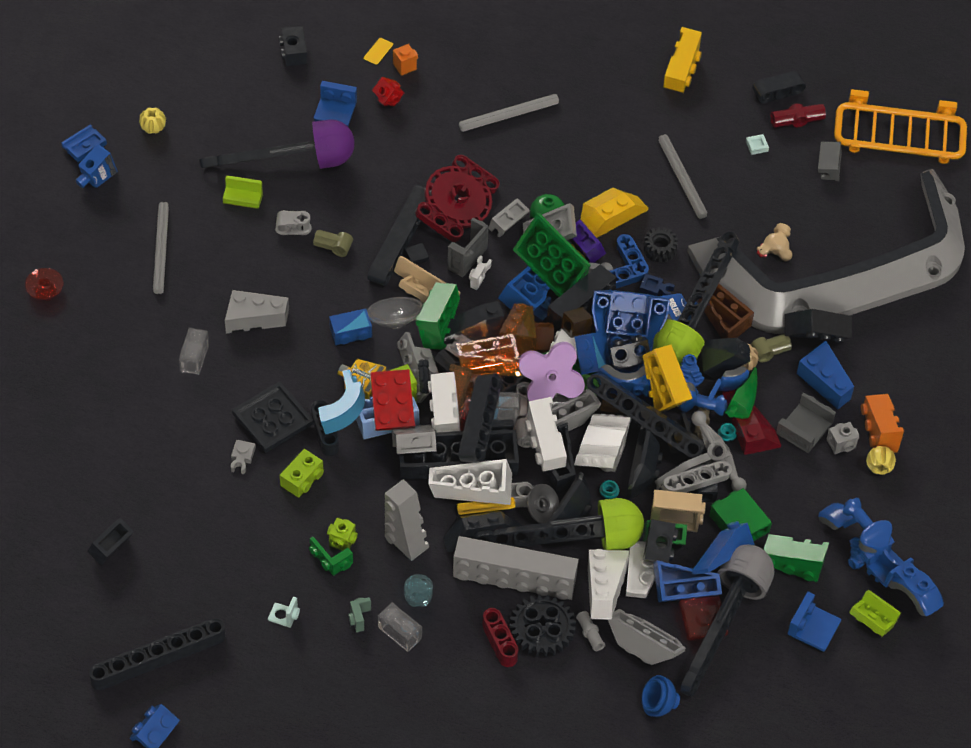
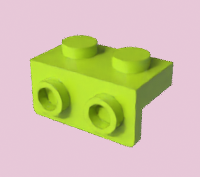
M870 590L865 592L862 600L855 604L849 612L858 621L864 623L873 632L882 637L894 627L901 614L900 611Z

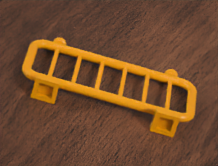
M851 89L849 102L842 103L837 107L834 136L837 142H841V145L849 146L851 152H859L860 148L930 156L937 157L938 161L942 164L948 163L949 159L962 158L966 152L967 124L963 118L955 115L957 102L939 100L936 113L867 105L869 91ZM846 109L856 110L853 140L845 139L841 136L843 111ZM859 111L873 112L871 142L857 140ZM877 113L891 115L889 144L875 143ZM895 115L909 117L907 146L893 145ZM912 117L927 119L925 149L910 147ZM930 120L944 121L943 151L928 149ZM948 122H954L960 126L958 152L946 151Z

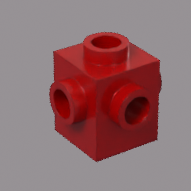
M381 77L372 89L378 97V101L385 106H395L404 94L400 88L401 85L397 81Z

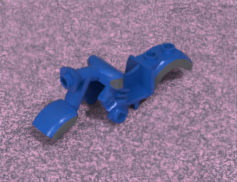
M692 354L685 355L682 359V367L680 366L693 399L677 406V408L682 412H688L694 406L714 410L722 416L724 411L727 410V400H724L723 395L714 398L717 391H732L741 387L748 379V369L742 366L735 370L725 371L722 378L718 379L709 396L698 394L696 389L704 380L697 365L696 357ZM607 364L598 370V372L605 374L634 395L644 394V397H648L651 385L650 379L646 378L644 365L638 371H629L624 368L615 370ZM596 377V380L601 385V380ZM610 388V393L617 395V391L614 388Z
M859 498L849 499L845 505L833 503L820 511L819 520L833 530L842 526L846 528L857 522L863 528L860 538L854 537L850 540L852 548L848 563L852 569H860L866 563L868 575L873 574L875 581H880L884 587L889 586L891 589H899L906 593L922 616L931 615L944 605L939 589L927 574L918 570L913 565L914 560L909 558L903 561L891 550L892 544L895 542L891 537L892 524L887 520L873 522L861 508Z

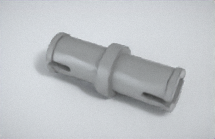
M587 611L580 612L576 619L583 629L584 637L588 638L594 651L603 649L605 643L598 633L597 625L593 624Z

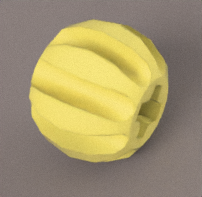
M149 107L140 114L139 123L146 133L157 134L164 129L166 117L160 109Z
M877 446L870 450L866 462L868 468L874 474L885 475L894 469L896 458L894 452L888 447Z

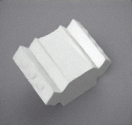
M593 414L574 465L599 467L605 472H615L625 447L631 417L614 414Z

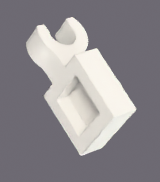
M483 256L478 257L477 267L472 269L469 275L471 280L470 288L475 290L479 288L485 278L486 271L491 268V259L487 263H482Z

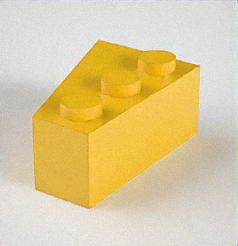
M681 27L679 42H676V50L674 55L671 56L665 74L664 88L684 93L686 86H690L692 79L690 75L695 73L697 67L695 63L700 61L702 54L699 51L702 32Z
M671 344L654 349L643 355L646 378L650 379L651 385L649 397L653 398L655 409L665 412L693 399Z

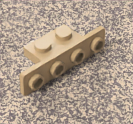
M400 256L398 258L394 272L404 278L400 280L399 287L404 289L406 293L417 297L422 303L426 302L429 291L432 290L435 282L445 283L405 257Z

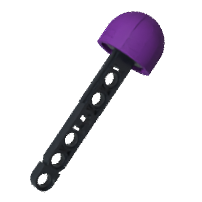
M338 120L316 121L312 123L314 141L199 159L200 167H213L309 151H316L320 169L335 167L345 163L352 155L355 143L354 136L349 127Z

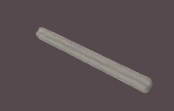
M552 94L459 122V128L463 132L559 103V98L557 94Z
M668 135L659 136V143L699 219L705 218L707 211Z
M160 202L158 205L153 292L155 294H162L164 291L169 212L167 202Z

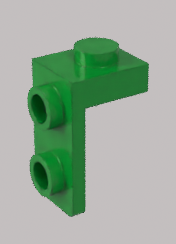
M314 537L309 539L311 554L314 557L317 556L321 561L322 567L326 571L329 570L333 576L342 570H347L353 564V553L349 548L331 558Z

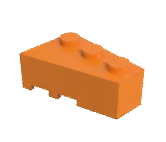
M888 394L865 396L864 404H861V412L866 418V431L870 433V447L886 446L894 453H897L904 430L903 427L899 428L897 425L899 418L893 415L894 406Z

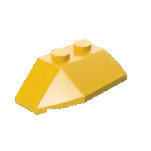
M611 188L583 203L580 220L598 238L648 211V207L638 196Z

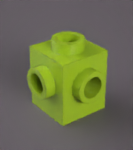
M336 518L334 524H330L327 531L329 546L342 551L346 548L350 549L358 535L355 524L347 519Z

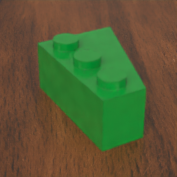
M435 282L432 290L429 291V296L426 302L423 303L420 314L416 317V326L419 329L423 348L445 350V335L450 334L451 329L448 328L450 319L455 317L460 300L457 284Z

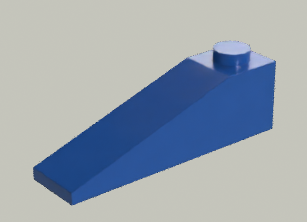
M739 521L727 524L728 528L718 534L692 570L693 575L709 573L731 559L735 549L741 545H755L748 522L739 524Z

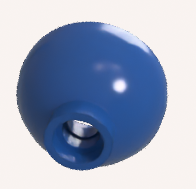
M656 675L652 677L643 689L642 705L645 713L649 716L661 717L669 713L671 709H676L680 703V696L676 693L675 686L664 676Z

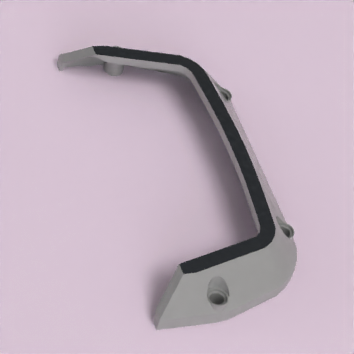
M933 169L920 173L935 229L932 235L857 264L784 283L771 281L737 248L735 253L732 252V259L719 284L754 312L752 327L774 334H785L786 313L817 309L853 315L935 288L953 278L958 272L964 257L965 245L959 213L955 204L956 199L952 194L948 193ZM722 236L688 246L687 253L700 275H702L714 250L718 247L717 244ZM726 253L721 254L718 259L723 258ZM718 268L713 269L710 274L717 272Z

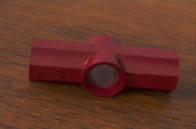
M794 104L789 109L771 112L770 118L773 127L792 124L794 127H803L810 121L825 119L826 112L824 104L805 107L802 104Z

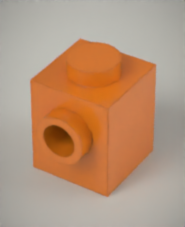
M406 44L393 50V65L400 75L417 70L418 54L415 49Z

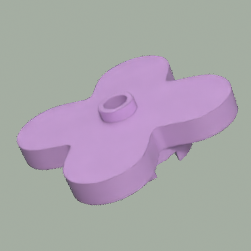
M559 342L551 348L548 354L543 355L537 351H527L521 355L518 362L520 372L532 380L527 388L529 401L548 397L553 399L556 393L568 398H575L583 392L585 383L582 375L571 369L577 359L573 345L568 342Z

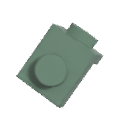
M369 597L357 598L350 602L351 613L348 614L350 625L355 626L356 632L364 631L362 613L371 611V600Z

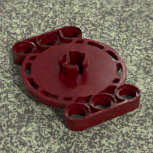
M457 155L452 162V166L442 167L430 176L424 191L426 202H421L418 205L415 214L418 219L452 242H457L463 236V228L471 227L472 218L479 221L486 219L492 206L491 194L497 191L500 182L494 175L468 157ZM456 161H462L465 167L458 166ZM471 172H478L480 177H474ZM436 177L435 182L432 183L431 180ZM486 182H492L495 188L488 187ZM458 194V195H460L461 197H459L458 200L456 201L454 198H455L456 195ZM420 208L427 209L429 214H422ZM486 212L485 215L481 218V213ZM435 219H441L444 225H438ZM451 229L457 230V231L459 232V235H458V236H454V235L450 232V230H451Z

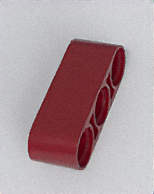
M488 608L483 614V630L499 662L505 667H512L517 663L518 646L500 611L496 608ZM505 653H511V654H513V655L508 656V655H505Z

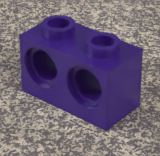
M578 220L576 222L577 236L572 238L571 241L586 256L590 263H594L604 256L606 252L601 242L581 220Z

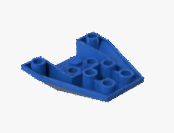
M616 290L594 291L591 310L596 333H602L607 365L612 367L608 344H612V341L617 339L626 341L631 340L632 336L642 335V337L648 339L649 348L652 351L653 339L667 320L670 299ZM636 346L634 349V353H641L643 351V346ZM620 349L616 352L615 356L621 358L625 351ZM644 364L627 367L624 369H628L629 371H638Z

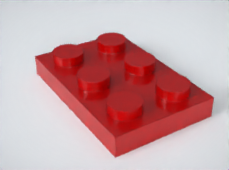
M410 370L370 372L375 431L415 428Z

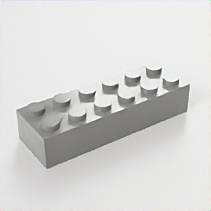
M459 536L454 554L453 577L463 581L471 580L480 584L497 585L500 588L517 589L520 592H533L541 596L549 595L561 600H572L578 559Z

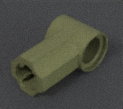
M317 230L313 243L315 246L332 250L339 257H345L351 247L353 237L345 232H340L337 235Z
M785 334L767 340L765 337H760L751 343L752 347L756 348L758 352L759 362L762 363L769 361L774 355L791 350L792 348L791 340Z

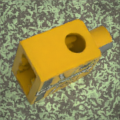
M358 359L351 368L342 364L338 370V375L344 377L343 371L350 369L352 376H356L358 382L361 381L365 392V399H370L372 397L370 372L386 371V367Z

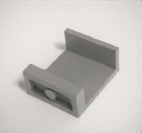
M416 425L415 428L393 429L392 446L396 447L397 454L436 451L435 430L431 425Z

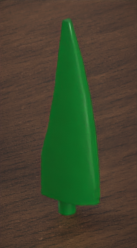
M756 367L753 369L748 380L737 389L725 412L729 417L749 418L757 393Z

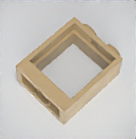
M654 490L651 519L687 525V531H698V526L703 524V514H705V502H702V494Z

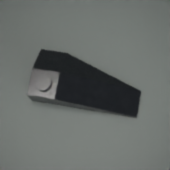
M495 301L479 305L455 316L454 319H450L448 328L451 331L449 335H445L444 339L446 346L447 344H453L455 341L454 335L461 334L477 345H483L484 348L509 344L505 318L499 302Z

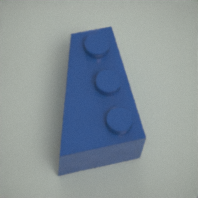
M827 341L823 342L799 361L797 375L837 410L851 400L854 385Z

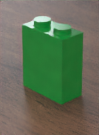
M744 488L731 492L728 497L715 501L711 506L710 517L721 531L728 528L727 524L739 521V524L748 522L753 541L770 532L772 522Z

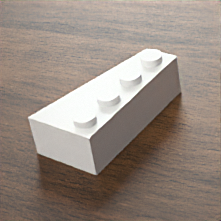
M589 550L588 582L591 619H612L617 598L620 595L621 586L628 571L629 551Z

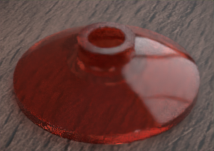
M41 268L29 274L25 287L28 294L36 299H50L58 295L62 290L63 278L54 269Z
M470 395L466 396L464 407L459 410L460 420L465 421V423L470 406Z

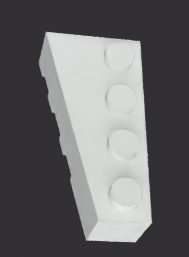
M507 459L429 468L428 484L434 498L511 505L512 472Z

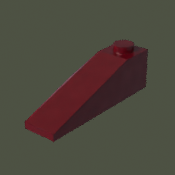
M737 389L720 392L724 396V400H727V408ZM755 405L749 418L730 417L732 425L736 428L737 438L744 455L781 448V443L775 429Z

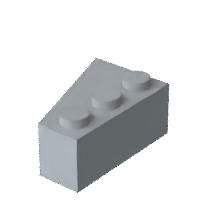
M232 290L225 318L226 334L232 333L233 330L244 329V331H250V328L257 327L267 329L286 326L289 314V299L287 297Z

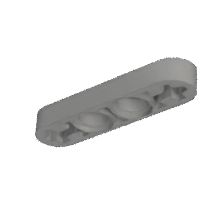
M718 461L671 475L664 479L661 489L663 491L686 493L716 484L730 477L732 467L726 461ZM701 473H707L710 479L702 478ZM690 478L693 484H687L683 479Z

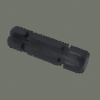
M420 359L418 363L419 388L422 394L429 393L428 381H430V371L428 368L429 361L426 359Z

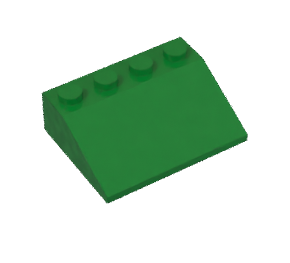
M540 213L536 214L513 248V251L558 297L585 277L591 266Z

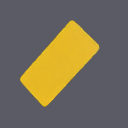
M379 38L363 59L377 65L393 46V43Z

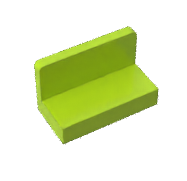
M226 176L223 203L259 209L263 196L262 181Z

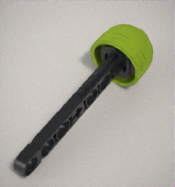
M733 231L724 233L717 244L718 247L714 250L678 321L667 319L662 329L657 332L658 334L653 339L652 350L671 344L681 367L682 359L685 355L692 354L697 359L704 346V340L695 331V328L732 259V252L735 253L740 240ZM730 238H734L731 243L726 244ZM726 253L723 258L718 259L721 254ZM718 268L717 272L710 274L713 269ZM698 299H702L701 303L694 305ZM694 314L691 320H687L688 316Z
M613 498L598 501V515L500 528L493 532L492 530H484L475 533L473 539L478 540L484 537L488 542L524 547L601 538L604 550H625L635 545L641 538L644 530V518L640 509L631 501ZM579 525L587 527L586 531L582 533L577 532L576 528ZM561 527L567 529L564 535L556 534L557 529ZM540 531H544L543 537L539 536ZM524 532L527 534V537L524 540H518L516 538L517 534ZM499 535L507 536V540L503 543L496 541Z

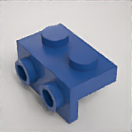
M162 704L155 707L151 706L145 712L144 716L146 718L143 722H138L133 727V734L130 739L132 741H139L145 748H159L180 720Z

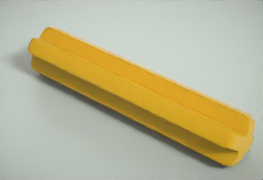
M511 497V505L465 502L457 504V511L459 515L507 510L514 509L516 503L514 497Z

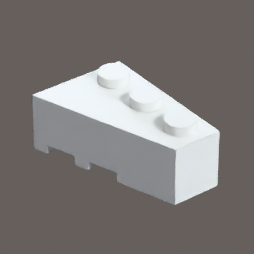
M454 372L431 374V381H428L429 393H432L433 398L430 400V410L434 412V418H431L432 428L437 433L461 432Z

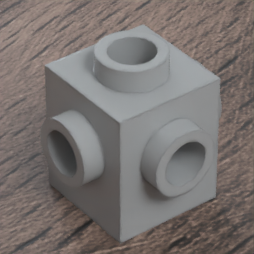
M851 422L840 423L829 428L827 441L834 454L853 450L856 448L859 439V433L856 428H853Z

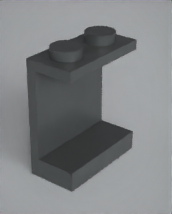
M475 218L471 219L470 243L466 248L454 242H451L448 246V270L464 277L477 262L478 257L482 256L487 250L489 226L483 221Z
M803 392L799 405L786 420L782 418L779 421L776 433L809 453L833 424L836 412L829 406L823 405L814 397Z

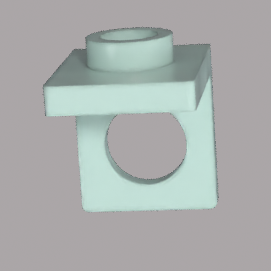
M297 597L292 598L289 607L274 603L268 621L291 628L293 621L297 620L300 612ZM278 610H284L286 617L278 619L275 617V613Z

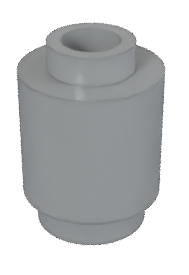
M520 418L515 422L514 430L517 433V444L521 447L529 448L531 447V434L526 431L525 418Z

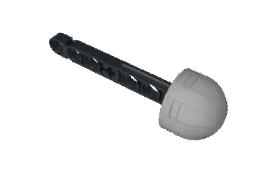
M741 545L737 547L731 559L720 566L717 572L720 574V582L729 591L682 682V694L690 697L695 695L701 683L700 681L703 679L743 598L758 600L765 597L774 577V565L770 556L758 546Z

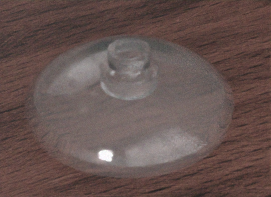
M410 297L388 298L371 305L367 310L369 320L376 325L398 329L415 321L417 315L422 310L423 304L421 301Z

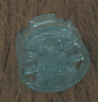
M421 574L413 575L406 580L404 597L407 603L414 607H423L429 604L433 597L432 581L427 576Z

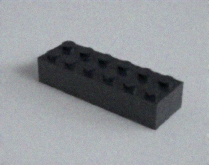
M491 430L485 458L482 462L507 459L512 475H518L519 456L516 430ZM463 432L435 433L436 451L399 454L400 480L429 479V468L467 464L462 463L459 459V448Z

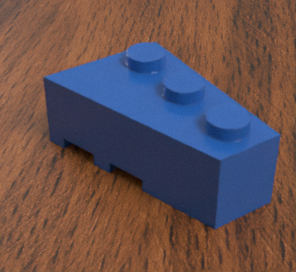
M658 560L653 562L658 602L711 597L722 594L720 574L709 572L693 575V568Z

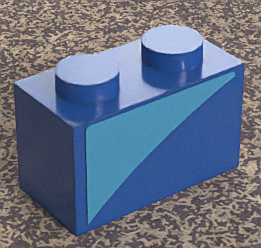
M366 309L329 316L330 330L335 345L366 340L372 337V325Z
M591 333L575 337L581 375L598 372L602 366L607 364L602 333Z

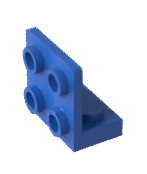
M322 81L320 85L321 98L314 115V121L331 119L338 120L349 126L357 102V87Z
M807 592L790 622L788 635L824 652L840 625L841 619L816 607V604L813 603L815 595Z

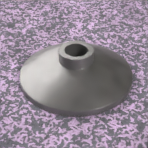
M546 484L535 485L527 497L528 511L531 517L538 523H547L559 505L556 492Z

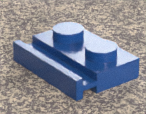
M90 124L61 142L63 149L65 148L77 162H80L97 144L104 147L107 145V141Z

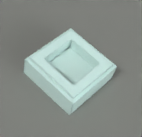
M763 134L746 137V143L751 155L768 152L769 146Z

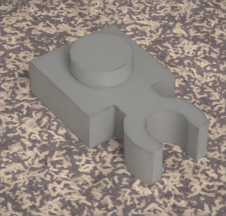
M236 440L231 455L232 460H234L231 463V472H234L236 467H241V474L246 472V463L251 464L256 448L255 443Z

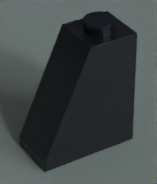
M738 338L704 340L702 348L703 373L715 380L722 377L725 371L735 370L751 361L749 345Z

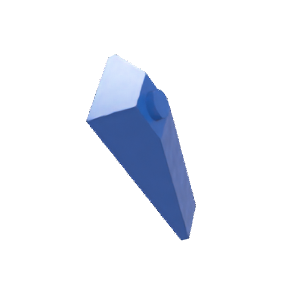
M528 266L506 285L498 299L511 310L535 311L544 303L550 288Z

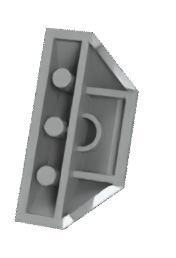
M589 389L583 390L575 398H568L556 393L552 399L551 411L553 415L557 416L556 426L568 422V431L583 425L601 406V402ZM527 412V415H526V417H525L524 424H525V421H527L528 412Z
M618 609L614 611L612 619H608L617 644L624 648L626 652L634 654L647 664L653 665L669 660L685 652L686 648L682 646L677 638L640 617L627 614L625 611Z

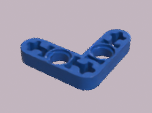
M627 234L620 235L617 238L616 247L626 266L610 270L617 277L616 289L642 281L645 274L649 272V267L633 238ZM636 255L637 259L631 260L628 256ZM626 274L628 278L621 279L619 275Z

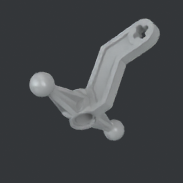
M696 411L692 414L691 420L694 425L700 427L707 453L685 461L659 477L654 483L657 486L668 476L718 461H726L731 465L732 472L729 478L732 480L731 487L733 491H739L742 488L746 489V481L738 477L729 447L706 424V414L702 411ZM720 446L723 448V454L716 457L715 449Z

